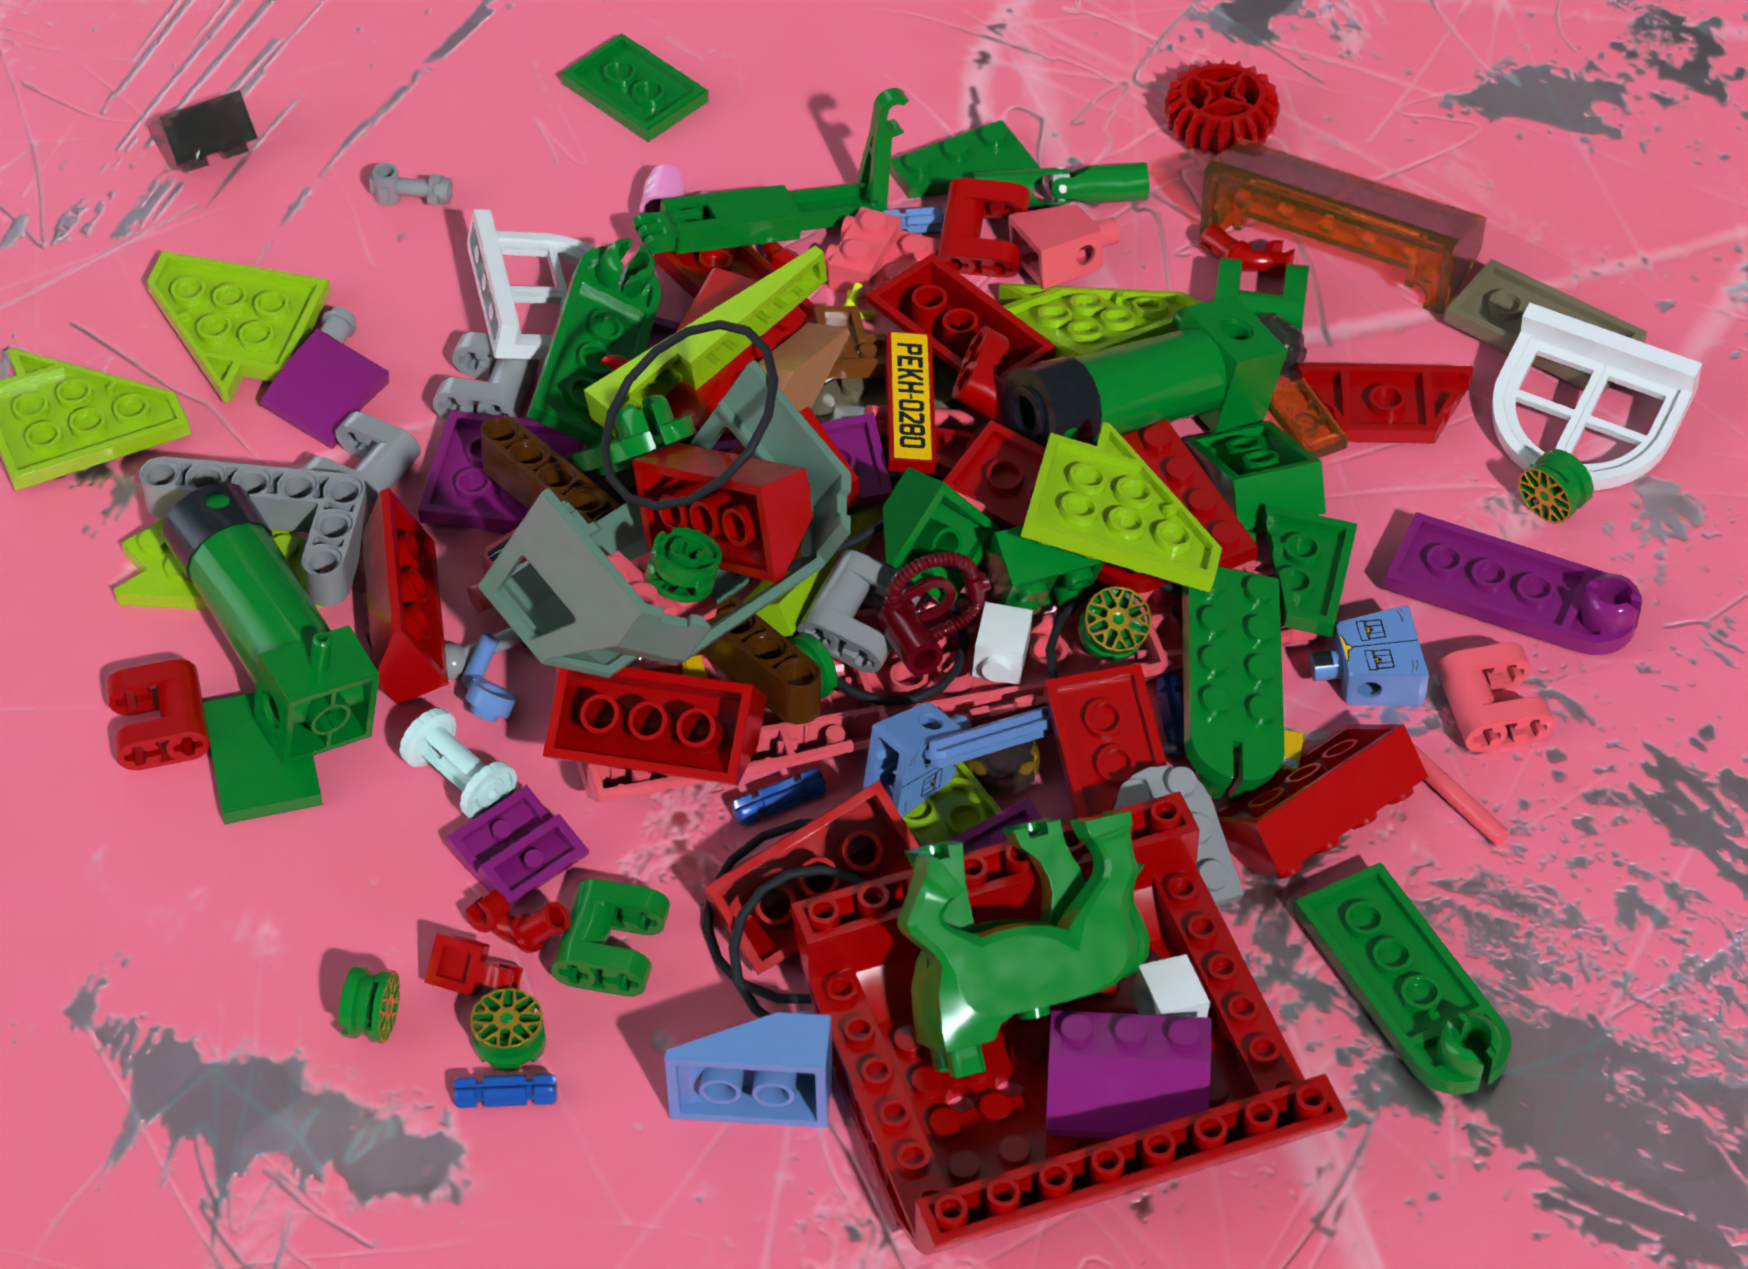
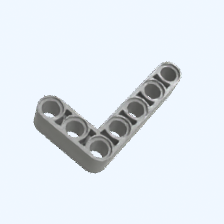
M166 456L150 459L141 467L139 477L146 507L151 515L161 519H165L178 501L196 489L208 484L221 482L240 485L249 494L270 529L309 533L302 555V569L306 590L313 603L329 607L340 604L347 598L363 549L362 535L370 517L366 487L363 480L357 475Z

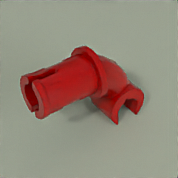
M1216 224L1208 226L1199 238L1202 241L1199 242L1200 248L1220 260V257L1243 259V272L1265 271L1271 276L1283 277L1286 274L1287 263L1293 264L1295 249L1282 253L1283 240L1268 242L1265 246V251L1253 250L1249 243L1234 239Z
M492 890L484 898L481 896L465 910L466 918L474 929L483 933L491 931L500 939L517 946L525 953H534L540 950L546 940L565 932L564 930L570 927V915L562 904L552 901L532 914L522 913L513 917L509 914L510 907L507 899L496 890Z

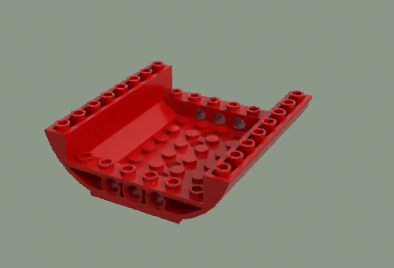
M1180 791L1119 809L1131 811L1133 852L1136 861L1144 864V868L1136 879L1133 891L1134 903L1143 917L1150 936L1149 956L1144 964L1187 954L1210 1001L1207 1018H1211L1209 1110L1118 1138L1046 1135L1051 1013L1043 1017L1021 1020L1018 1014H1014L1001 1024L995 1040L981 1044L986 1069L984 1072L954 1078L950 1076L949 1071L937 1072L934 1070L930 1048L917 1043L913 1020L911 986L916 960L921 949L902 934L898 927V917L910 887L913 868L791 903L800 958L814 1011L816 1014L831 1015L833 1072L897 1226H901L916 1250L923 1255L935 1254L1341 1127L1348 1120V1116L1326 1073L1305 1080L1197 869L1200 829ZM1102 813L1085 819L1102 817L1104 815ZM1071 823L1061 825L1067 847L1081 868L1082 876L1085 882H1087L1091 877L1094 866L1092 855L1086 845L1076 836ZM1005 841L963 854L967 892L975 924L1004 918L1040 921L1043 894L1041 880L1032 861L1023 852L1011 846L1009 841ZM1136 972L1129 977L1120 979L1115 985L1093 995L1050 1005V1012L1054 1010L1139 1014L1132 999ZM1005 1082H1016L1025 1090L1017 1096H1006L1000 1093L997 1087ZM955 1097H967L975 1103V1106L967 1111H956L950 1108L947 1103Z

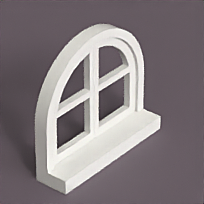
M473 209L467 248L494 358L545 360L553 335L521 334L514 303L560 304V308H562L568 288L560 260L577 265L585 253L596 247L574 238L550 233L496 231L491 210ZM502 255L547 257L555 287L510 286ZM621 266V269H622V271H623V272H622V276H623V273H624L625 268H624L623 266Z
M1529 302L1522 316L1521 332L1495 383L1492 401L1494 431L1504 451L1524 471L1530 465H1535V462L1546 452L1538 448L1522 430L1516 414V402L1569 421L1555 449L1572 454L1585 427L1637 445L1635 449L1617 459L1603 463L1583 464L1592 478L1594 491L1622 486L1646 474L1666 454L1698 389L1702 363ZM1536 355L1591 374L1575 410L1519 390ZM1608 381L1664 401L1647 436L1591 416Z

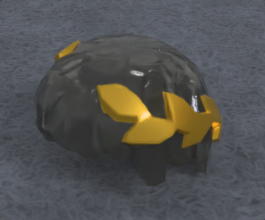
M1035 740L964 761V764L989 795L1009 797L1030 787L1031 782L1035 780L1040 765V754Z

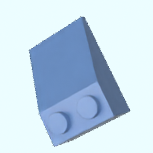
M798 1011L795 1013L776 1012L667 1049L665 1051V1070L670 1119L828 1128L833 1080L831 1015H821L810 1011Z

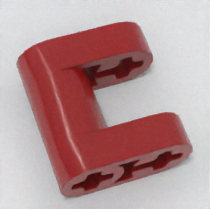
M957 178L952 180L948 189L937 257L960 274L996 278L1016 276L1019 271L1022 253L1020 247L1009 241L980 238L983 218L1009 220L1010 214L1027 212L1031 197L1030 190L1014 182L974 178Z
M984 326L974 336L966 351L953 387L952 397L1006 427L1001 403L1005 380L996 375L1006 347L1007 338L990 327Z
M183 659L168 660L122 669L109 676L106 681L108 705L112 711L121 715H136L159 710L161 717L159 719L133 723L118 730L114 736L116 758L120 766L129 770H144L191 761L206 754L210 748V739L198 669L195 664Z

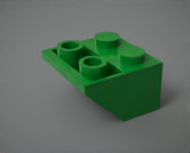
M1022 525L995 532L980 565L982 572L989 579L991 585L989 593L993 603L1033 610V615H1035L1043 606L1058 603L1059 607H1067L1076 597L1083 596L1084 591L1091 589L1105 562L1020 537Z

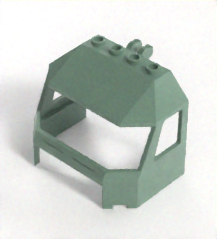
M755 360L747 364L689 445L712 449L728 427L745 448L747 447L764 414L769 385L768 375ZM777 388L773 417L752 457L806 468L811 490L810 499L813 518L801 541L800 566L785 575L783 580L773 583L711 626L700 615L691 614L687 619L663 613L664 607L645 603L608 559V555L617 551L623 554L629 561L648 553L640 506L626 502L597 522L588 524L579 512L574 510L573 505L571 506L565 500L561 502L550 488L541 492L478 585V588L542 664L610 678L639 658L669 665L685 662L825 566L851 532V516L847 515V496L851 492V472L783 392ZM525 556L531 564L512 575ZM718 569L710 595L717 600V605H719L744 588L749 583V576Z

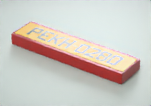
M886 330L884 343L888 471L905 472L907 467H910L924 474H935L937 461L932 334Z

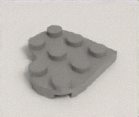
M1171 766L1148 767L1132 775L1129 780L1123 783L1113 810L1180 791L1200 829L1197 869L1216 906L1241 900L1244 893L1213 801L1204 785L1197 780L1195 773L1191 769L1183 766L1176 768Z

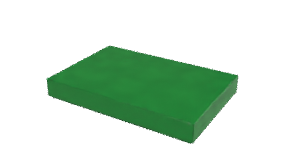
M623 33L561 73L564 86L647 142L709 102L707 89Z
M256 692L203 702L224 824L323 805L313 752L284 765L281 763L253 717Z

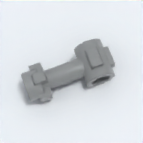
M381 163L373 168L369 178L370 192L375 194L376 202L383 206H391L398 203L401 195L426 197L428 204L442 206V204H450L453 181L451 178H445V176L431 174L429 180L399 177L398 168L395 165Z

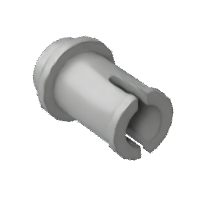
M334 307L332 310L324 313L322 317L323 326L320 330L344 344L346 338L352 337L356 332V318L349 310L342 307Z

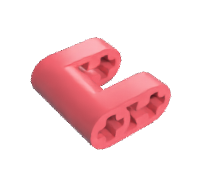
M1504 642L1458 650L1444 656L1437 663L1436 674L1464 743L1471 751L1485 752L1534 743L1547 737L1555 726L1554 719L1543 698L1525 697L1497 703L1494 699L1492 691L1517 686L1529 677L1531 665L1523 647L1518 643Z

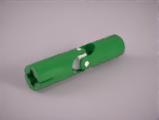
M1146 162L1089 165L1072 173L1070 169L1064 167L981 171L974 172L973 174L974 179L1014 182L1027 187L1031 192L1029 207L1066 205L1071 203L1072 199L1090 204L1148 201L1149 173ZM1051 175L1049 188L1052 191L1053 199H1042L1034 195V184L1039 178Z

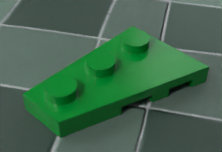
M1003 120L891 159L890 175L906 196L911 199L946 195L952 180L957 178H973L974 172L1040 168V166ZM1043 177L1039 178L1035 184H1042Z
M1264 504L1262 519L1274 578H1279L1280 607L1284 627L1332 637L1357 523Z

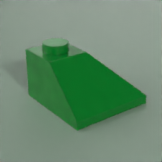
M907 467L882 507L886 563L898 572H901V568H905V565L909 564L910 561H914L915 558L919 559L920 556L924 557L926 554L947 551L966 555L977 566L987 551L994 533L1000 530L997 524L947 484L910 467ZM947 565L945 567L937 566L936 568L932 567L931 569L923 570V572H919L918 575L910 580L912 583L917 584L929 577H945L953 583L956 589L955 600L965 586L962 570ZM933 588L925 593L939 603L943 599L945 590L943 588Z

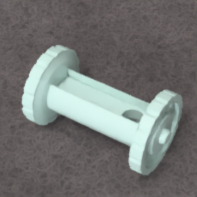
M434 708L428 712L426 711L419 718H416L405 731L399 748L402 759L412 767H423L427 764H432L462 791L460 808L471 820L513 793L516 788L517 775L511 766L503 761L493 762L490 765L484 764L454 737L457 724L455 718L447 710Z

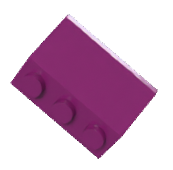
M1051 1010L1046 1135L1114 1139L1209 1110L1211 1018Z

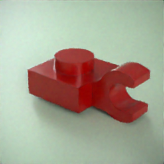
M441 931L435 935L424 983L472 997L479 994L481 984L499 990L511 987L519 988L523 967L506 962L487 960L490 944Z

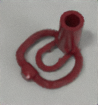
M936 552L935 554H926L924 557L920 556L919 559L915 558L914 561L906 564L905 568H901V572H897V576L893 577V581L890 582L888 591L883 598L884 605L877 615V626L909 672L914 675H925L935 670L943 658V651L937 643L939 639L943 640L944 637H948V634L957 633L963 627L966 628L972 622H976L983 612L986 591L991 590L989 579L984 572L978 571V567L972 559L961 553ZM946 565L959 568L964 573V584L967 597L970 600L969 607L964 613H961V616L957 615V618L949 619L948 623L944 622L939 624V627L935 626L928 630L923 622L941 616L953 605L956 598V589L953 583L945 577L933 576L903 590V587L908 584L912 577L928 568L945 567ZM933 588H943L945 590L943 599L938 604L927 609L921 606L919 607V612H916L915 605L912 602L913 598L917 596L922 597L923 593Z

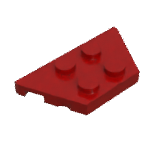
M1298 363L1297 382L1342 442L1435 444L1470 387L1473 376V366Z

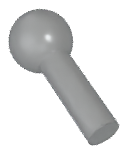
M512 627L493 634L500 639L494 655L522 643ZM478 641L465 647L455 643L445 644L448 679H458L463 676Z

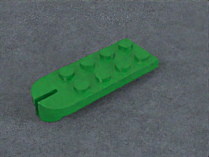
M630 238L618 239L610 243L609 246H601L589 250L575 267L527 413V417L590 446L601 443L604 428L592 421L584 389L615 371L606 364L601 363L603 357L621 355L627 359H634L645 352L661 299V287L655 275V260L647 246L640 244L626 264L622 276L621 260L631 247L632 239Z
M652 395L643 398V407L640 410H637L632 403L620 407L614 421L619 436L612 438L610 443L614 473L633 466L632 460L671 444L680 443L681 439L697 433L691 415L674 418L669 402L663 395ZM601 443L563 457L588 478L605 475L600 450Z
M1218 566L1210 593L1182 586L1184 748L1189 762L1196 770L1198 781L1204 785L1212 798L1220 799L1233 780L1234 775L1236 776L1237 780L1229 790V801H1233L1246 794L1249 790L1258 789L1270 782L1284 759L1279 578Z
M1381 862L1295 900L1293 909L1295 916L1417 1079L1439 1092L1466 1094L1479 1090L1481 1077L1489 1085L1502 1075L1507 1066L1511 1049V1036L1505 1022Z

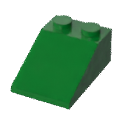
M1265 421L1185 439V445L1246 530L1255 534L1265 531L1262 519L1264 504L1315 515L1326 513L1322 461L1273 422Z

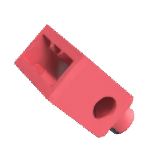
M1078 205L1053 207L1009 215L1010 242L1019 246L1022 251L1020 265L1042 289H1047L1100 270L1103 266V247L1116 244L1120 240L1119 228L1114 218L1094 222Z

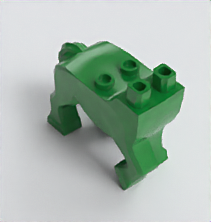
M1115 809L1103 812L1104 816L1089 819L1081 817L1070 820L1076 836L1086 845L1092 855L1094 866L1091 877L1087 882H1085L1081 868L1067 847L1062 831L1061 819L1043 818L1002 828L1010 845L1023 852L1032 861L1040 876L1043 889L1040 921L1004 918L974 923L965 878L963 842L945 841L904 851L913 868V876L898 917V927L902 934L921 949L916 960L911 986L913 1020L917 1043L930 1048L935 1071H949L950 1076L954 1078L986 1071L981 1044L994 1041L1001 1024L1014 1014H1018L1021 1020L1046 1016L1051 1013L1050 1005L1098 993L1115 985L1120 979L1129 977L1138 970L1141 964H1144L1149 956L1150 936L1143 917L1134 903L1133 892L1136 879L1144 868V864L1136 861L1133 852L1131 811Z

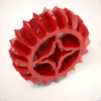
M1224 59L1219 64H1212L1209 60H1206L1202 67L1191 64L1188 72L1180 71L1174 81H1170L1167 98L1164 103V112L1166 113L1168 130L1175 133L1176 141H1186L1188 149L1199 147L1203 155L1209 151L1218 152L1220 157L1224 152H1232L1238 156L1241 149L1253 152L1256 144L1266 143L1267 137L1273 134L1274 128L1277 125L1280 104L1278 103L1275 85L1268 82V75L1257 74L1255 66L1243 68L1240 61L1232 65L1226 64Z

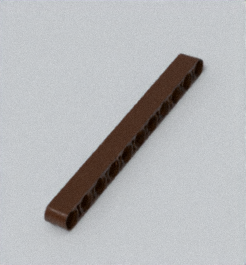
M494 417L482 424L480 431L483 471L529 510L541 492L547 488H550L561 502L565 500L571 506L573 505L574 510H577L588 524L597 522L622 506L519 421L510 417ZM730 596L717 605V616L706 622L710 626L743 603L735 596ZM754 614L700 651L737 683L754 685L767 696L765 706L782 720L792 724H806L819 716L821 711V668L757 614Z

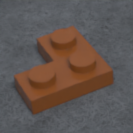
M859 306L814 307L813 323L848 328L850 336L827 379L885 378L884 342L886 334L865 335Z

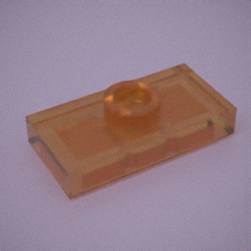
M1305 378L1275 388L1268 410L1285 433L1317 458L1347 448L1349 437Z

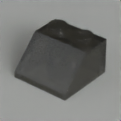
M240 90L160 116L147 126L151 137L170 169L173 170L183 166L185 174L209 166L208 157L223 153L225 160L245 154L249 152L247 144L258 139Z

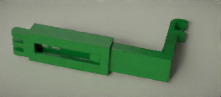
M899 88L886 89L876 97L873 105L870 130L857 176L860 183L788 192L785 185H775L661 199L660 212L639 214L634 217L632 224L638 232L641 241L652 254L675 251L676 254L796 240L800 239L801 231L842 226L846 216L855 217L861 207L880 212L887 210L892 137L904 133L902 127L894 118L887 120L888 112L895 105L904 106L909 99L903 90Z

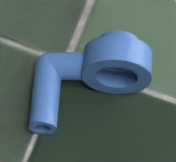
M482 632L462 676V683L468 689L465 699L471 704L470 711L484 720L496 722L498 717L508 718L517 697L505 688L484 678V674L500 639L489 633Z

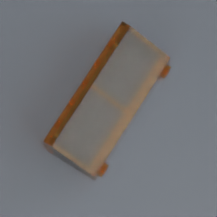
M1242 139L1212 158L1204 170L1200 235L1208 226L1213 224L1220 226L1224 231L1227 230V227L1233 225L1234 230L1241 232L1248 218L1406 269L1404 286L1413 288L1416 284L1426 297L1423 309L1444 315L1446 308L1452 302L1482 250L1487 217Z

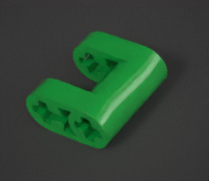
M1220 257L1215 300L1236 295L1273 334L1302 335L1309 265L1287 263L1283 294L1240 290L1243 259Z
M599 879L582 881L578 884L569 912L570 927L562 933L552 964L551 972L559 982L574 988L634 997L641 995L645 991L652 964L650 960L638 951L607 945L611 930L642 935L659 934L664 929L671 904L669 899L661 892L647 887Z

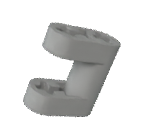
M478 332L463 334L459 338L452 356L455 367L465 375L488 379V382L459 377L444 379L440 383L433 400L434 410L445 420H447L450 410L518 417L540 359L497 358L496 361L489 334Z
M355 411L351 412L336 429L335 435L339 444L347 452L362 459L359 464L352 469L328 458L313 456L302 469L357 475L365 484L371 514L380 491L388 487L390 489L393 488L420 456L421 449L416 439L407 431L367 414Z
M855 550L842 551L798 625V633L806 632L812 634L822 642L832 657L867 673L878 672L891 651V645L882 633L853 618L862 602L881 610L888 586L893 581V577L897 576L898 571ZM909 581L908 584H906V586L903 587V590L915 584ZM919 596L912 599L915 607L921 598Z

